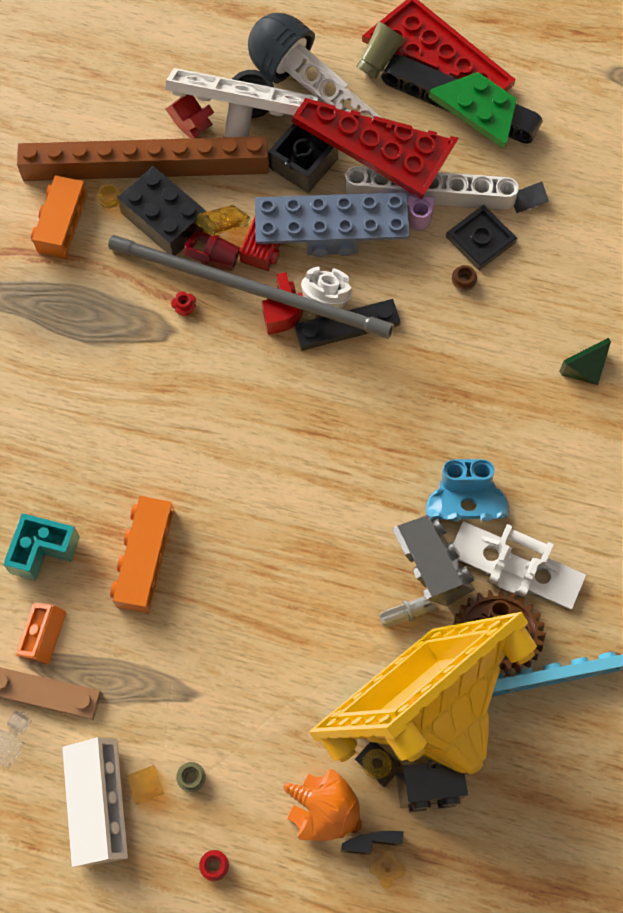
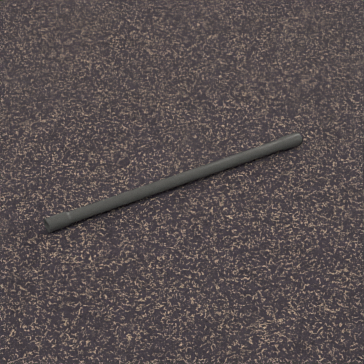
M112 235L108 243L110 250L129 256L133 255L326 317L389 339L393 332V323L328 305L146 247L126 238Z

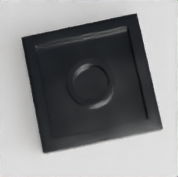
M484 204L446 232V238L479 271L514 245L518 239Z

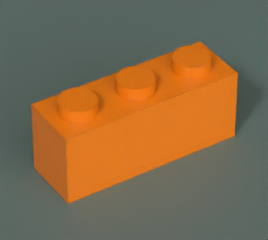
M55 175L52 184L48 185L45 205H42L39 210L38 225L32 229L31 241L34 243L37 252L62 258L67 257L88 195L84 181Z

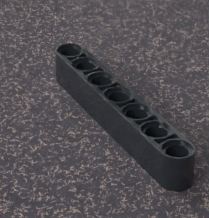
M393 55L381 75V79L386 85L446 111L448 110L429 98V92L433 88L457 80L452 76L402 55ZM516 104L508 137L524 144L531 143L543 122L542 117L538 113Z

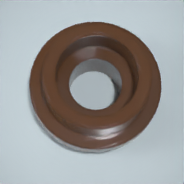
M462 265L453 271L452 283L457 289L470 290L476 285L477 274L472 267ZM466 277L468 281H462L460 278Z

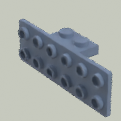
M405 192L256 197V243H307V255L323 257L329 254H339L341 256L358 254V241L409 239L407 194Z

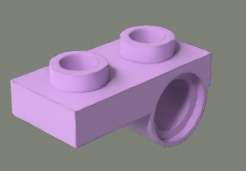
M407 196L410 227L415 230L426 229L432 219L434 197L424 196L421 200L416 196Z

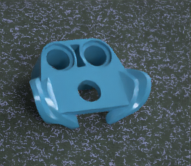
M454 459L447 461L443 466L439 489L434 491L428 498L426 515L434 519L454 522L460 521V519L490 521L508 517L510 515L508 500L500 489H496L493 482L495 470L493 464L484 459ZM469 500L476 504V508L473 511H466L461 507V503Z

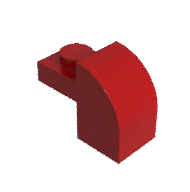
M186 94V96L180 97L165 108L174 123L190 138H196L213 125L208 117L215 112L209 104L201 108L193 95Z
M287 272L276 274L278 289L296 294L294 282L288 280ZM270 299L262 300V312L268 335L292 329L294 324L298 323L302 317L303 310Z

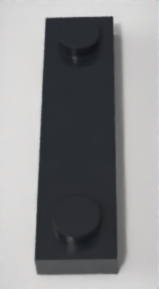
M393 299L347 310L366 317H374L393 323L394 327L400 326L401 321ZM326 317L294 324L301 351L369 334L363 329Z

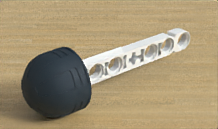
M271 13L259 19L253 26L248 39L250 58L256 68L273 83H280L291 75L314 96H318L321 102L335 105L336 109L351 112V109L345 110L346 104L344 101L352 100L351 106L356 110H360V115L368 113L372 118L374 116L381 117L347 88L349 85L310 52L315 40V33L300 20L285 13ZM310 67H315L318 71V76L314 81H310L307 77V71ZM329 82L334 83L336 86V92L331 97L325 93V86Z

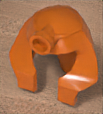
M328 769L323 777H315L308 774L303 786L293 783H286L284 785V791L308 810L306 811L294 805L287 818L300 829L297 836L300 840H335L343 838L350 832L356 833L361 829L362 820L360 819L359 800L350 785L335 770Z

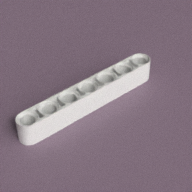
M353 166L346 172L345 191L347 194L405 192L407 196H415L368 167ZM438 172L430 187L435 189H428L424 196L434 197V205L479 208L484 204L488 209L508 210L515 204L519 186L514 179L509 177Z

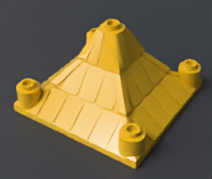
M522 612L430 630L309 731L315 742L320 741L334 761L340 759L341 762H345L356 753L355 748L358 743L355 739L367 738L369 742L390 745L401 761L408 759L409 762H412L424 756L460 773L467 772L469 775L476 773L483 767L482 761L487 755L489 714L487 710L500 672L498 665L505 655L511 663L518 661L519 664L529 661L535 655L534 650L537 645L525 628L528 624L527 619Z

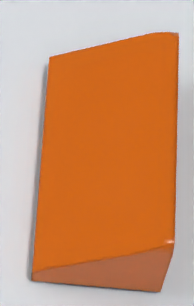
M33 603L16 656L49 664L66 616V611L51 604Z

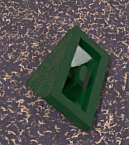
M607 338L565 359L559 370L561 375L598 385L610 348V339Z

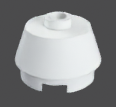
M320 267L310 269L301 283L303 297L342 309L352 296L351 286L348 283L349 277L335 268L332 269V272L319 271Z

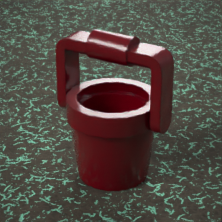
M195 231L183 244L184 256L200 261L203 265L209 267L213 266L233 271L239 257V246L214 233L210 235L201 231ZM198 241L206 243L204 252L193 248Z

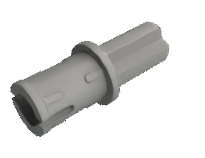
M425 596L410 602L404 600L402 605L381 612L379 614L380 621L384 628L406 620L412 622L417 616L435 611L436 606L432 604V601L427 600Z

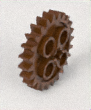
M488 590L486 598L480 593H477L476 601L468 598L467 606H460L459 613L455 614V623H453L455 625L497 617L495 614L508 615L522 612L528 621L525 628L537 645L534 650V657L523 663L527 668L531 667L532 660H538L539 653L543 650L546 633L543 632L545 623L539 622L541 614L532 613L534 605L524 606L525 598L522 597L516 601L514 600V593H511L508 598L504 597L502 590L499 591L498 596H494L492 591ZM506 655L498 665L500 670H504L507 676L510 675L511 668H514L517 673H521L522 664H519L518 661L511 663Z

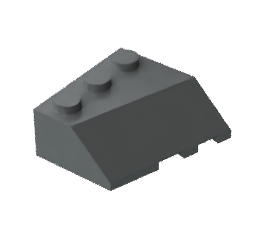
M426 515L393 528L405 556L411 563L414 561L416 564L413 570L416 579L424 587L427 586L428 588L423 591L427 600L447 607L475 590L471 584L474 581L471 572L466 566L462 568L457 559L461 557L460 553L452 542L448 544L444 537L447 531L439 519L435 520Z

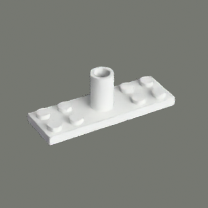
M177 68L172 70L166 79L165 90L171 91V94L184 97L188 94L196 96V99L200 101H210L213 99L228 102L225 137H249L253 107L269 110L270 114L276 116H283L284 114L294 115L305 98L318 101V96Z

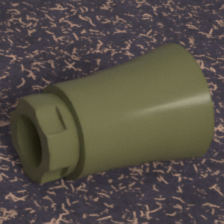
M378 21L374 33L356 67L376 80L380 71L383 72L388 62L404 44L406 39Z

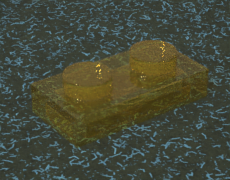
M230 205L198 214L196 224L202 227L206 233L214 236L248 226L250 216L236 206Z

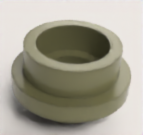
M188 762L179 768L176 779L181 789L186 792H195L203 787L206 774L200 764ZM190 772H194L197 775L196 780L192 783L186 780V776Z

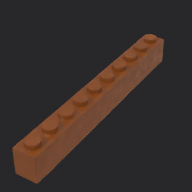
M267 136L18 143L17 167L23 181L53 180L55 175L75 180L140 178L152 166L157 168L166 177L268 174Z

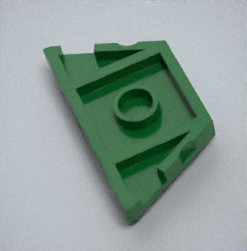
M479 72L430 90L429 98L504 149L506 147L517 98Z

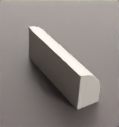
M97 737L62 747L72 867L97 865L128 859L117 739Z

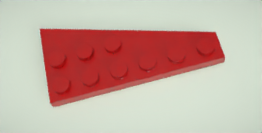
M405 0L379 21L406 39L394 55H402L456 79L479 72L505 91H508L515 85L516 79L419 0ZM376 25L362 35V42L369 43Z
M308 98L303 100L291 121L421 200L459 139L454 136L449 138L443 137L431 130L427 132L413 129L412 125L377 116L370 118L360 115V112L354 110L347 112L336 109L335 105Z

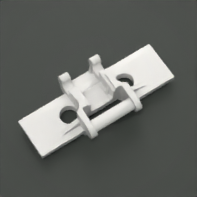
M463 521L453 543L461 556L457 558L458 561L485 572L486 575L490 576L488 583L525 598L527 593H533L572 610L586 574L549 559L548 557L553 547L552 543L548 542L545 544L511 529L512 526L508 524L502 537H499ZM506 540H511L543 555L541 559L532 558L531 561L525 560L510 553L512 548L505 544ZM486 548H494L498 552L499 557L495 561H488L485 559L483 551ZM536 571H546L550 576V581L546 584L537 582L535 579Z

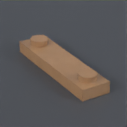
M0 667L1 699L94 720L102 693L100 690Z

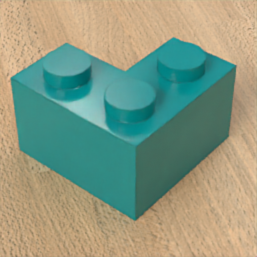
M21 513L3 566L12 575L36 581L45 555L69 562L72 561L80 536L74 526Z

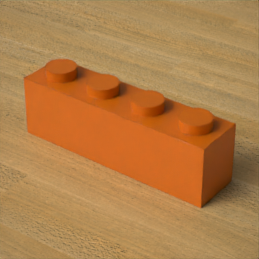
M139 496L138 504H133L130 516L131 520H133L131 530H126L124 537L125 554L124 556L120 555L117 564V571L120 572L118 581L113 582L110 592V598H113L117 608L149 614L174 514V507L171 501Z

